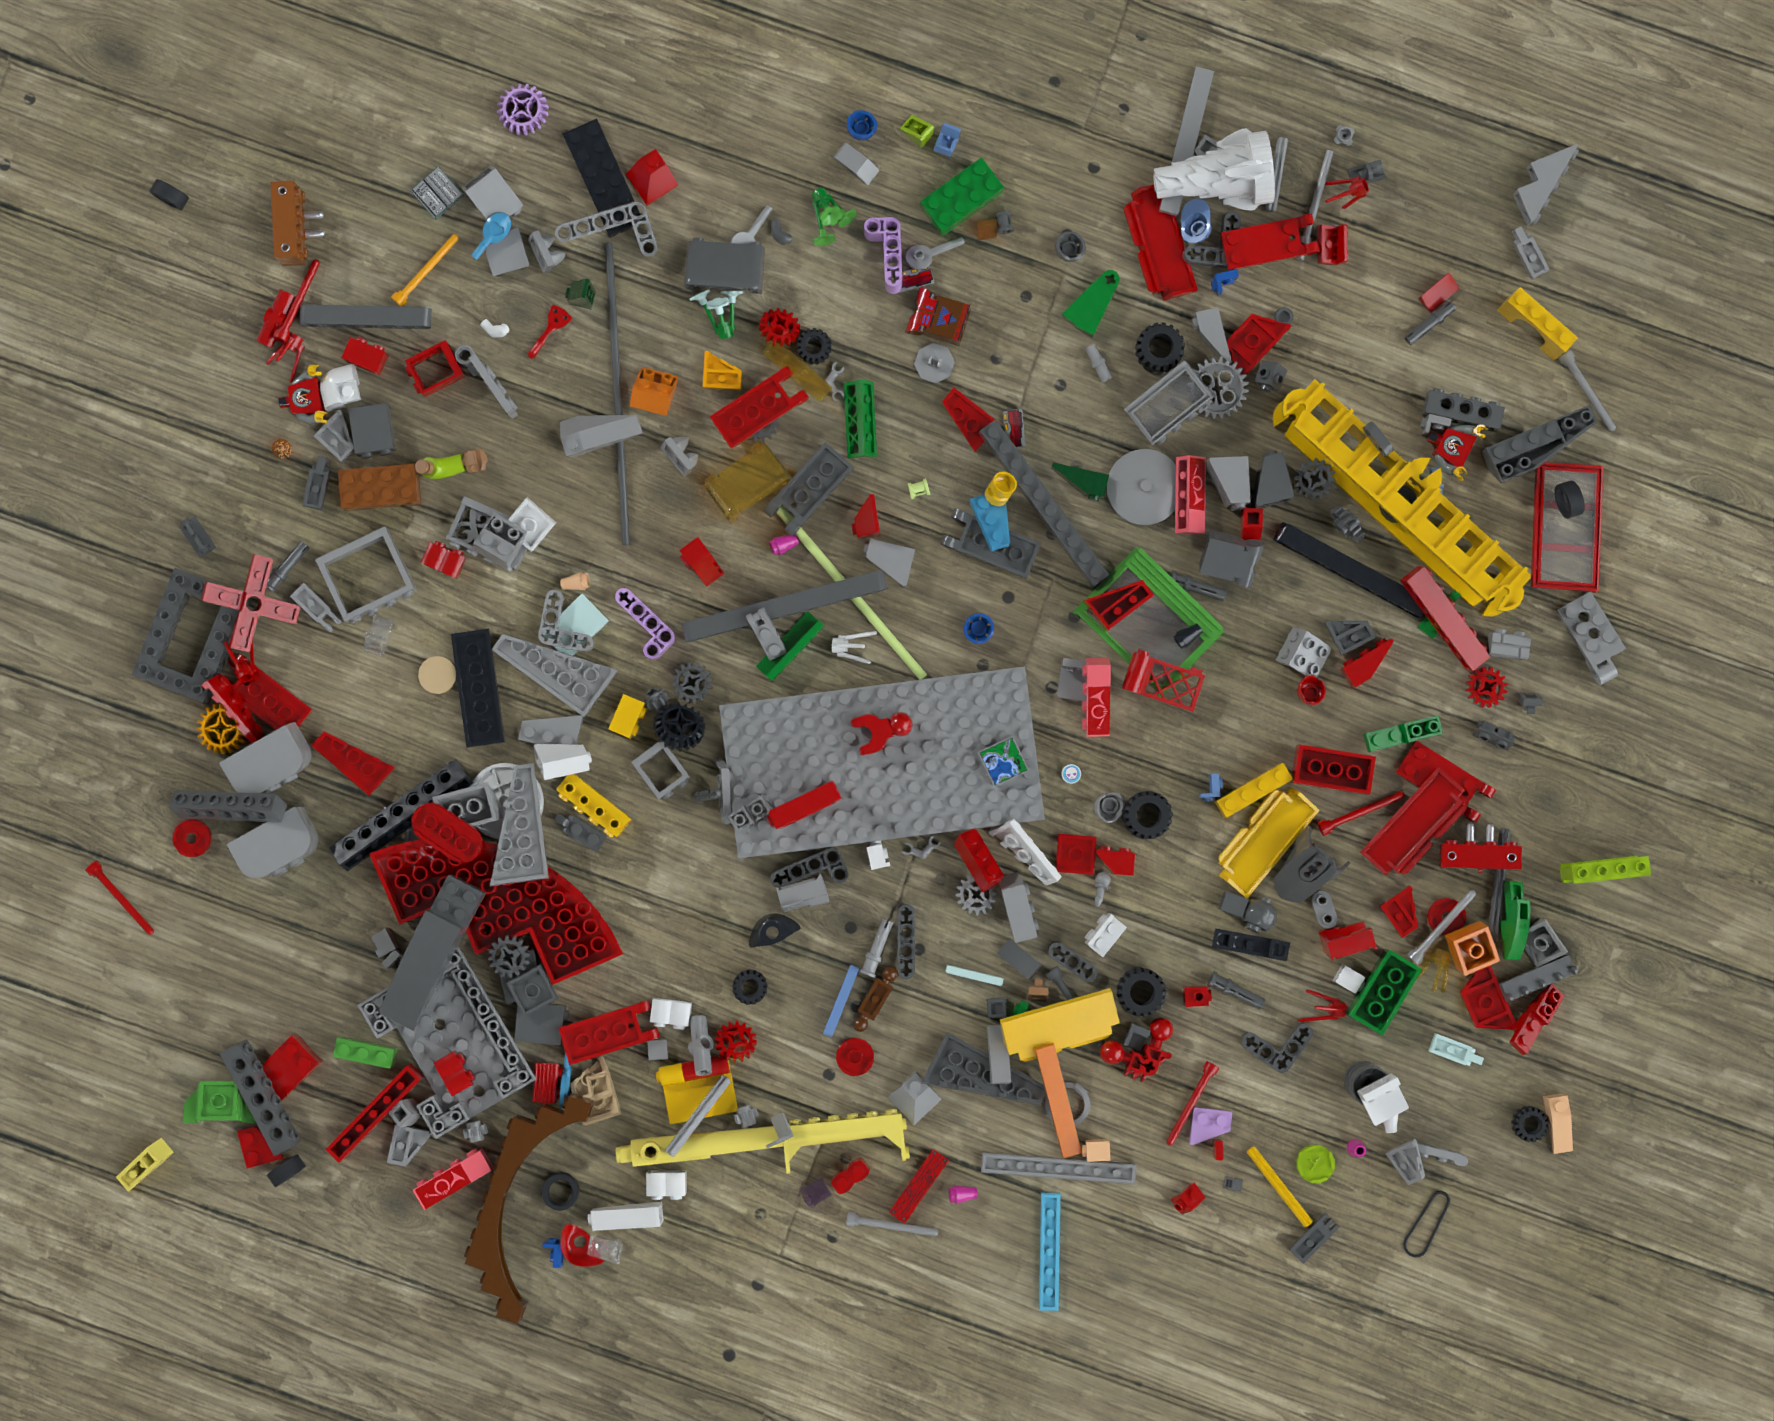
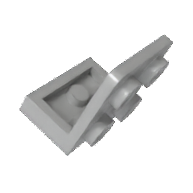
M1293 627L1275 661L1294 668L1304 676L1315 675L1317 678L1331 651V647L1308 631Z

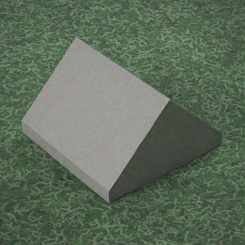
M1538 919L1530 924L1524 949L1536 967L1568 952L1546 919Z

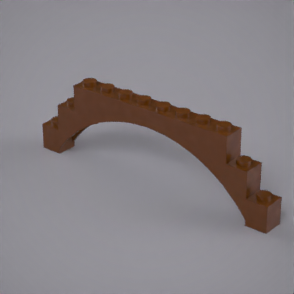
M573 1093L564 1100L562 1108L565 1110L544 1104L536 1111L535 1119L537 1121L517 1114L513 1119L510 1118L507 1129L509 1132L507 1137H504L502 1140L501 1148L503 1150L501 1155H498L496 1158L495 1166L497 1168L495 1173H492L488 1184L491 1186L489 1192L486 1191L482 1202L485 1204L483 1210L480 1209L476 1221L479 1222L477 1228H474L471 1233V1246L467 1247L464 1254L466 1265L485 1271L480 1279L482 1284L480 1290L500 1297L495 1308L498 1310L496 1317L518 1324L523 1318L528 1301L523 1300L509 1273L502 1242L503 1210L512 1181L527 1156L545 1138L578 1121L586 1122L590 1118L595 1103L594 1100Z

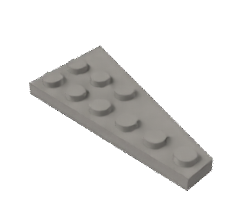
M502 634L492 648L494 652L583 717H586L618 672L616 669L506 634Z

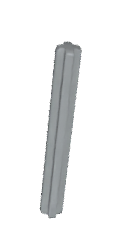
M722 1075L665 1149L668 1155L674 1157L730 1084L729 1078Z

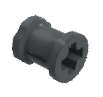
M1002 211L995 214L998 222L997 234H1008L1014 231L1010 220L1011 211Z

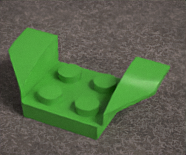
M200 1081L195 1092L184 1103L183 1123H201V1121L256 1123L234 1081Z

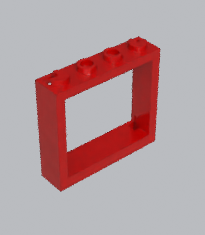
M831 781L768 811L769 816H767V819L772 828L776 827V829L780 830L843 799L835 782Z

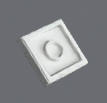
M528 497L508 519V521L527 531L522 544L531 552L534 551L557 523Z

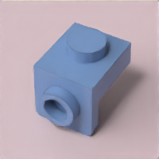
M943 123L933 151L951 157L958 142L961 129Z
M1209 774L1210 793L1199 794V798H1204V801H1215V797H1220V789H1223L1222 777L1219 778V774Z

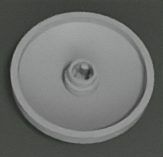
M1151 449L1134 450L1122 456L1111 468L1106 487L1107 498L1114 512L1123 520L1139 526H1150L1167 519L1175 511L1176 464L1163 453Z

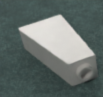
M662 1201L593 1208L591 1214H588V1224L592 1226V1231L660 1227L664 1221Z

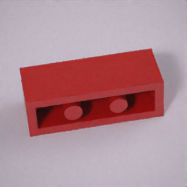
M974 828L959 834L954 842V846L981 892L998 886L1004 874L977 829Z

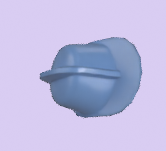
M1195 198L1190 200L1182 210V237L1189 243H1201L1211 233L1210 208L1207 202L1202 199Z

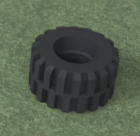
M1157 322L1152 326H1147L1141 332L1135 345V355L1138 357L1139 364L1142 363L1144 365L1143 368L1145 370L1148 368L1151 373L1158 372V374H1162L1164 371L1167 373L1180 362L1184 354L1185 343H1183V335L1180 336V331L1173 329V325L1167 326L1164 322L1161 324ZM1160 338L1168 342L1171 352L1167 357L1158 358L1150 352L1149 343L1153 339Z
M1143 791L1130 797L1123 810V822L1127 830L1132 835L1141 839H1155L1162 836L1172 823L1173 812H1171L1172 807L1167 802L1168 800L1154 791ZM1143 804H1152L1158 810L1159 818L1153 826H1143L1137 820V810Z
M1139 967L1126 971L1123 977H1120L1119 984L1116 987V996L1118 997L1119 1004L1128 1013L1137 1017H1148V1015L1155 1014L1157 1010L1162 1008L1161 1005L1165 1003L1167 992L1165 991L1166 986L1162 981L1163 979L1148 968ZM1137 981H1146L1152 987L1151 998L1142 1004L1136 1003L1130 996V989Z

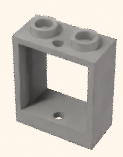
M664 742L656 743L631 762L658 799H668L674 794L672 790L676 787L681 789L689 783L688 779L691 777L669 746L664 747ZM664 750L683 776L660 792L641 766Z

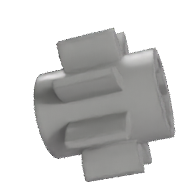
M750 1104L737 1108V1114L733 1115L736 1124L741 1123L742 1128L755 1124V1118L759 1117L757 1109L751 1108Z
M480 1120L466 1123L467 1128L463 1129L464 1139L469 1138L470 1143L484 1140V1134L488 1133L486 1124L481 1125Z

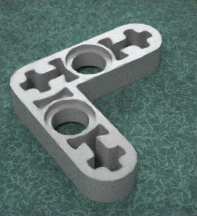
M550 590L545 598L538 634L539 640L543 644L582 652L591 651L594 647V640L591 636L558 629L564 596L558 590ZM555 593L560 598L559 601L555 602V607H559L558 611L548 608V605L552 606L553 604L550 596H554ZM549 612L556 614V620L552 623L546 620V615ZM550 631L551 635L557 636L556 632H560L557 637L558 643H554L556 640L552 638L545 641L543 634ZM565 634H569L572 638L571 643L568 645H564L561 642V638ZM575 636H578L577 640L584 641L587 638L590 646L587 645L586 648H583L582 644L576 643V647H573Z

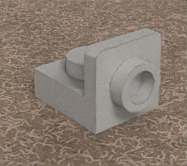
M1428 414L1421 420V435L1429 433L1430 425L1432 429L1443 431L1450 427L1452 419Z

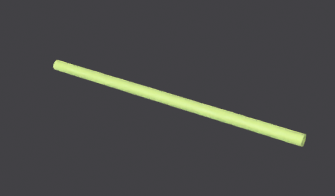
M783 506L776 512L786 525L794 519ZM800 528L795 535L835 582L845 580L843 575L807 533ZM861 597L851 599L916 677L922 680L927 676V673Z

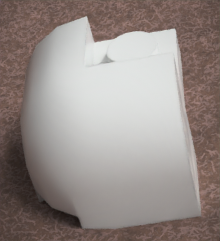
M354 364L334 368L323 376L320 382V391L324 408L327 412L345 408V404L361 400L358 388L360 382Z

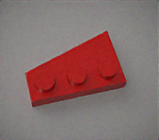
M953 387L942 401V404L973 451L976 452L984 442L979 435V431L995 419Z

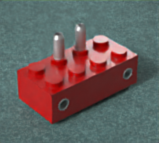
M1468 824L1466 842L1464 844H1458V841L1446 840L1445 844L1440 845V869L1478 870V873H1482L1483 870L1520 871L1522 870V846H1517V842H1505L1504 846L1497 845V842H1494L1493 824H1488L1486 827V842H1484V845H1477V841H1474V824Z

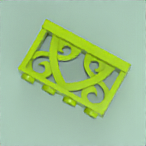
M1626 856L1559 864L1561 883L1573 882L1578 884L1651 875L1648 856Z

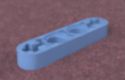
M850 964L823 1032V1035L830 1038L833 1036L859 971V968Z

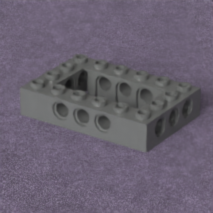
M174 567L132 675L209 704L213 693L209 688L205 690L201 684L222 673L229 655L224 642L230 644L238 610L225 606L220 607L193 677L157 664L163 662L167 657V649L171 640L174 639L173 634L178 622H181L180 617L185 604L187 605L189 602V595L187 593L201 598L205 582L214 583ZM252 597L248 598L246 602L247 608Z

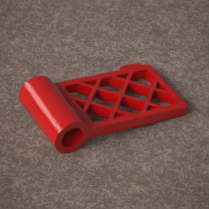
M1138 649V652H1133L1122 689L1188 711H1194L1205 675L1202 674L1203 670L1194 667L1188 670L1149 657V652ZM1154 663L1160 664L1164 671L1156 677L1152 671ZM1178 670L1182 678L1172 682L1168 673ZM1166 675L1170 684L1161 689L1156 679ZM1191 676L1199 677L1197 685L1190 688L1186 679ZM1154 681L1158 691L1152 694L1146 693L1147 684ZM1184 681L1187 691L1178 694L1174 685ZM1172 687L1175 697L1168 700L1162 691ZM1189 693L1192 698L1190 707L1183 705L1180 697Z

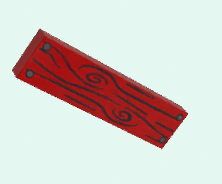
M933 1148L889 1213L905 1224L949 1159Z

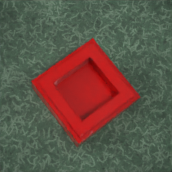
M1213 1139L1215 1160L1224 1159L1223 1141L1221 1139Z

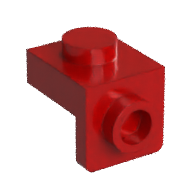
M1193 1182L1179 1195L1172 1197L1171 1201L1175 1209L1183 1215L1195 1209L1206 1197L1195 1182Z

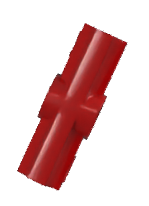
M279 289L272 307H269L264 315V324L256 339L258 343L273 348L276 341L273 335L276 329L282 327L294 302V295Z

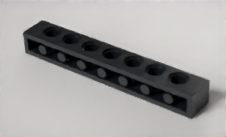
M455 759L447 763L438 772L433 773L424 782L416 785L407 794L400 796L390 806H386L380 813L369 818L363 825L353 829L343 839L336 841L330 847V850L338 864L348 872L368 858L370 853L378 851L412 827V815L419 806L426 803H434L432 797L465 789L474 782L465 767Z

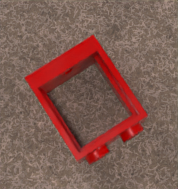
M446 340L405 360L407 364L405 370L408 376H413L416 382L413 384L415 390L424 397L466 377L455 358L451 346ZM444 352L454 375L425 388L415 366Z

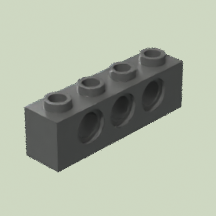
M1433 388V390L1426 393L1422 415L1433 414L1452 419L1451 422L1476 427L1484 425L1488 431L1497 432L1501 428L1505 407L1500 406L1498 402L1489 401L1485 403L1481 402V399L1477 397H1470L1468 399L1459 393L1446 394L1442 389ZM1441 401H1446L1449 404V409L1442 408ZM1460 405L1467 407V414L1460 411ZM1479 409L1486 412L1485 418L1479 416Z

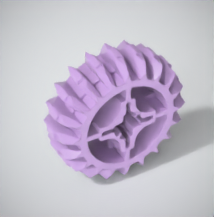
M518 84V89H515L511 85L512 91L505 90L506 97L500 96L502 102L497 103V106L501 108L497 110L498 115H501L499 120L504 122V128L509 127L511 133L515 130L517 135H520L523 131L524 135L527 136L528 130L535 133V127L541 129L540 122L546 123V120L543 118L548 116V112L545 110L549 109V106L544 104L547 101L546 97H542L543 93L541 91L536 92L535 86L530 89L529 84H526L524 88H522L521 84ZM522 96L530 97L526 98L525 100L518 99V97ZM537 102V113L533 117V115L531 114V110L534 107V104ZM513 103L515 108L509 117L508 109L510 104ZM519 106L524 109L526 108L528 114H526V112H523L522 110L520 111ZM521 119L528 120V122L518 123L516 121H519Z

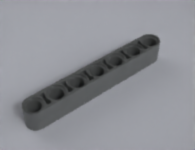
M300 305V325L305 327L431 329L432 309L428 307Z

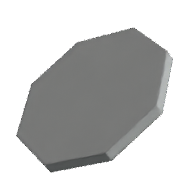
M932 343L918 351L914 366L921 379L936 384L950 377L955 361L948 347Z

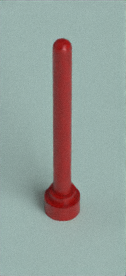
M314 259L282 327L276 329L273 335L275 340L287 344L290 338L289 329L319 267V260Z
M1400 791L1334 820H1321L1317 822L1318 828L1322 836H1326L1335 827L1403 799L1405 794Z
M97 860L85 869L89 876L97 877L148 935H152L154 929L103 873L102 865Z
M1206 1060L1203 1065L1204 1069L1202 1072L1204 1074L1166 1140L1167 1145L1172 1146L1210 1077H1213L1220 1068Z

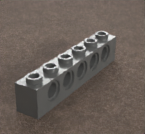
M175 791L169 808L180 819L282 822L287 804L277 794Z
M246 1039L220 1053L273 1155L276 1156L300 1143L301 1139L298 1131L290 1121L289 1114L282 1106L280 1097L274 1091L271 1080L266 1076L262 1063L258 1061L254 1049Z

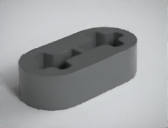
M1371 421L1363 427L1367 437L1384 457L1394 451L1390 442L1374 422Z

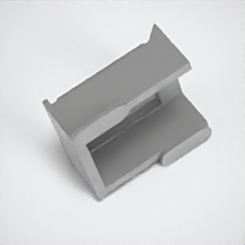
M821 873L817 879L812 878L781 887L782 890L776 888L781 908L784 912L806 906L815 907L830 902Z

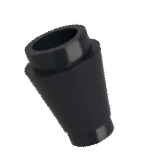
M1196 623L1177 631L1173 638L1177 645L1183 649L1196 640L1203 631Z

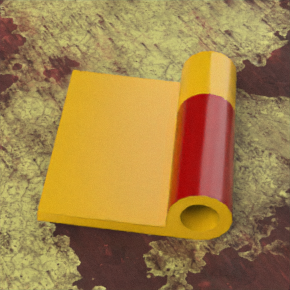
M725 1055L711 1057L712 1073L709 1075H696L694 1060L659 1067V1071L656 1072L657 1083H661L664 1089L670 1125L686 1122L722 1075L729 1078L731 1082L704 1118L737 1112L738 1106L729 1060L725 1061Z

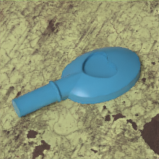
M495 213L486 220L482 230L484 239L471 254L476 260L490 243L500 242L509 233L511 220L506 213Z
M566 1053L560 1090L561 1108L565 1098H569L572 1065H569Z

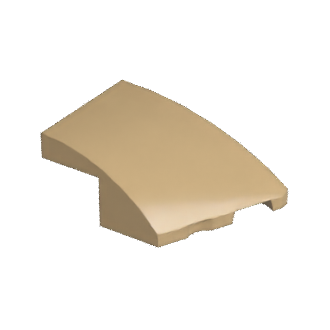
M601 1056L594 1065L587 1068L579 1078H576L570 1084L572 1094L574 1093L595 1101L590 1118L586 1122L582 1121L585 1126L621 1114L610 1072L604 1057Z

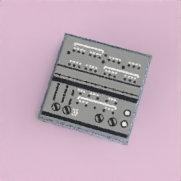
M439 166L410 190L435 220L464 196Z

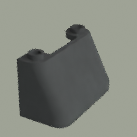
M694 237L693 241L688 243L684 286L686 289H696L699 285L701 289L718 288L742 290L744 292L748 289L752 293L762 294L765 247L761 246V242L751 241L750 244L707 242L704 241V238Z

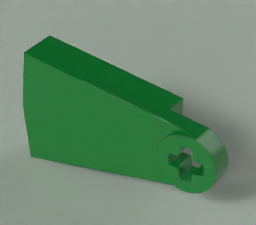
M1114 270L1105 271L1062 313V317L1076 329L1093 338L1120 282L1118 273ZM1112 275L1114 277L1113 281L1115 283H1110L1108 285L1106 283L1107 279L1105 277H1110Z

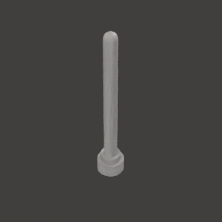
M1572 350L1558 357L1561 364H1564L1565 367L1568 366L1608 430L1614 431L1616 429L1615 424L1574 362L1575 355Z
M1470 890L1418 949H1411L1407 956L1419 965L1424 960L1425 951L1475 897L1476 892Z
M852 1211L847 1213L846 1227L854 1228V1226L859 1224L929 1236H937L939 1233L935 1228L859 1217V1214Z

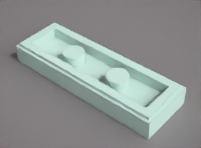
M948 964L945 970L948 974L998 986L1003 985L1004 978Z

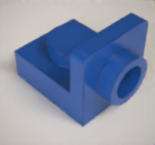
M1238 270L1215 274L1213 280H1211L1212 291H1216L1217 296L1223 293L1221 284L1223 283L1224 286L1234 284L1235 280L1239 277Z
M548 1238V1241L543 1243L542 1248H554L550 1253V1262H553V1268H561L564 1264L561 1241H559V1238Z

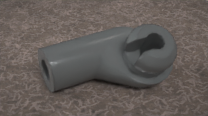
M772 220L773 239L782 245L790 244L792 236L781 230L780 220Z

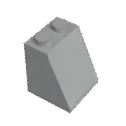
M492 165L461 188L486 220L498 212L514 217L522 211L521 207L524 206Z
M1248 456L1209 458L1206 461V470L1225 507L1231 508V511H1241L1250 503Z

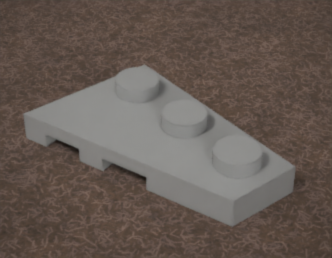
M583 716L522 721L518 740L535 744L577 745Z

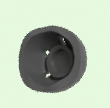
M1064 232L1058 237L1055 251L1063 261L1075 262L1085 254V241L1078 233Z

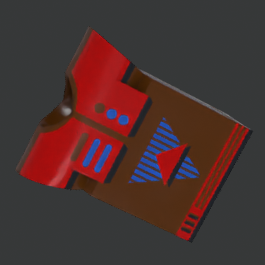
M919 287L915 300L917 309L909 318L905 333L925 335L960 346L971 312L970 305L935 295L929 290Z

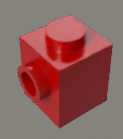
M1183 986V1003L1185 1007L1209 1006V1001H1212V992L1208 990V986Z

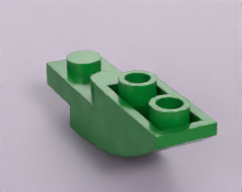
M1439 715L1364 733L1363 736L1367 751L1372 752L1443 734Z
M1506 881L1504 882L1507 920L1501 921L1504 960L1517 961L1520 960L1528 938L1531 913L1530 900H1524L1523 882Z

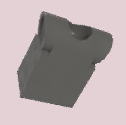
M1209 530L1199 562V573L1235 581L1243 587L1251 588L1256 574L1254 566L1262 556L1265 542L1254 539L1244 540L1243 538Z

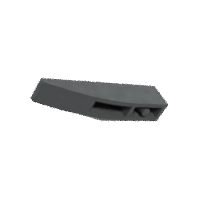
M1588 405L1489 446L1480 453L1487 469L1500 483H1503L1538 468L1598 421L1591 405Z

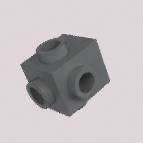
M1262 360L1254 382L1261 386L1260 389L1266 392H1271V390L1280 391L1287 369L1276 362Z

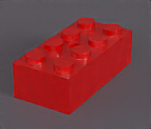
M1299 744L1296 745L1291 775L1293 780L1290 783L1370 795L1376 756ZM1330 766L1335 768L1333 774L1329 771Z

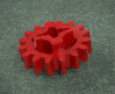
M776 308V311L769 309V312H764L763 317L760 318L758 330L762 331L761 337L766 336V342L773 341V346L776 343H779L780 347L783 346V343L789 346L790 342H795L799 335L801 325L797 323L798 318H792L793 313L787 314L786 309L783 312L779 308Z
M1481 667V672L1475 669V675H1468L1471 681L1465 682L1466 685H1469L1465 692H1470L1467 698L1474 699L1473 705L1479 702L1480 708H1484L1485 704L1487 708H1492V703L1495 706L1499 705L1498 700L1503 701L1505 699L1502 694L1508 693L1504 689L1508 683H1503L1502 681L1505 679V676H1499L1500 670L1493 672V667H1489L1488 670H1486V667ZM1484 675H1490L1494 679H1487V677ZM1486 684H1492L1488 690L1481 691ZM1483 695L1489 700H1483L1478 696Z
M736 1020L735 1025H732L729 1021L728 1027L722 1025V1031H717L716 1036L718 1037H715V1043L717 1044L715 1049L721 1050L719 1056L725 1055V1061L732 1058L733 1063L736 1062V1059L743 1062L744 1056L749 1059L750 1052H755L754 1046H756L757 1040L754 1039L756 1038V1033H751L752 1027L745 1028V1022L739 1025V1021Z

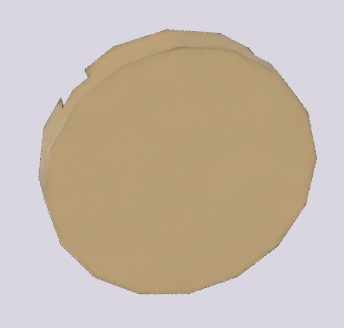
M434 656L428 658L419 668L418 678L421 686L432 694L448 692L457 681L455 665L445 657Z

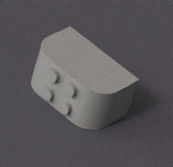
M296 722L284 725L219 762L238 793L265 792L269 794L281 788L280 783L284 785L298 778L297 774L306 769L311 761V749Z
M293 807L285 812L282 822H266L226 845L239 869L246 876L251 878L279 877L288 872L287 868L303 864L305 862L304 859L316 850L319 837L304 807Z

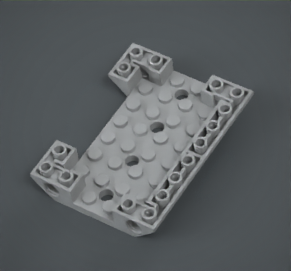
M459 946L414 1031L379 1013L389 987L357 1005L376 1038L385 1035L395 1028L398 1029L432 1087L435 1095L416 1107L435 1139L536 1080L531 1068ZM437 1019L445 1021L444 1029L436 1028L435 1022ZM456 1050L464 1054L466 1061L464 1066L467 1070L470 1069L475 1080H473L474 1085L452 1097L434 1062ZM480 1085L484 1088L482 1096H477L474 1093L475 1086Z

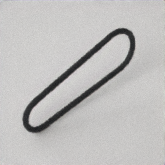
M1437 1191L1432 1195L1406 1236L1403 1245L1405 1252L1409 1256L1414 1258L1421 1257L1427 1252L1450 1204V1197L1446 1192ZM1438 1194L1445 1195L1447 1204L1424 1251L1417 1255L1411 1254L1406 1247L1407 1240L1435 1196Z

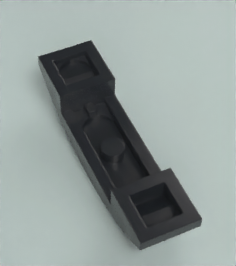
M1215 928L1212 948L1287 961L1290 942Z

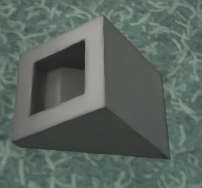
M1225 1176L1223 1188L1241 1191L1243 1179Z

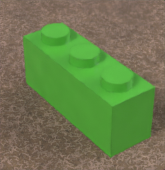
M340 1036L336 1040L333 1057L390 1069L395 1065L398 1047Z

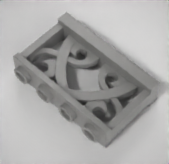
M464 496L446 539L450 541V545L458 549L460 546L467 548V553L477 556L478 553L474 551V546L469 545V543L473 540L475 541L478 537V528H484L486 523L477 524V521L482 522L480 518L486 516L488 522L494 512L507 520L510 516ZM467 508H471L470 522H461ZM462 526H470L471 530H464L462 532L467 533L468 538L465 540L460 539L457 535L458 529ZM523 544L508 571L512 572L513 569L518 571L527 550ZM484 557L483 560L494 564L493 561H491V560H489L488 558Z

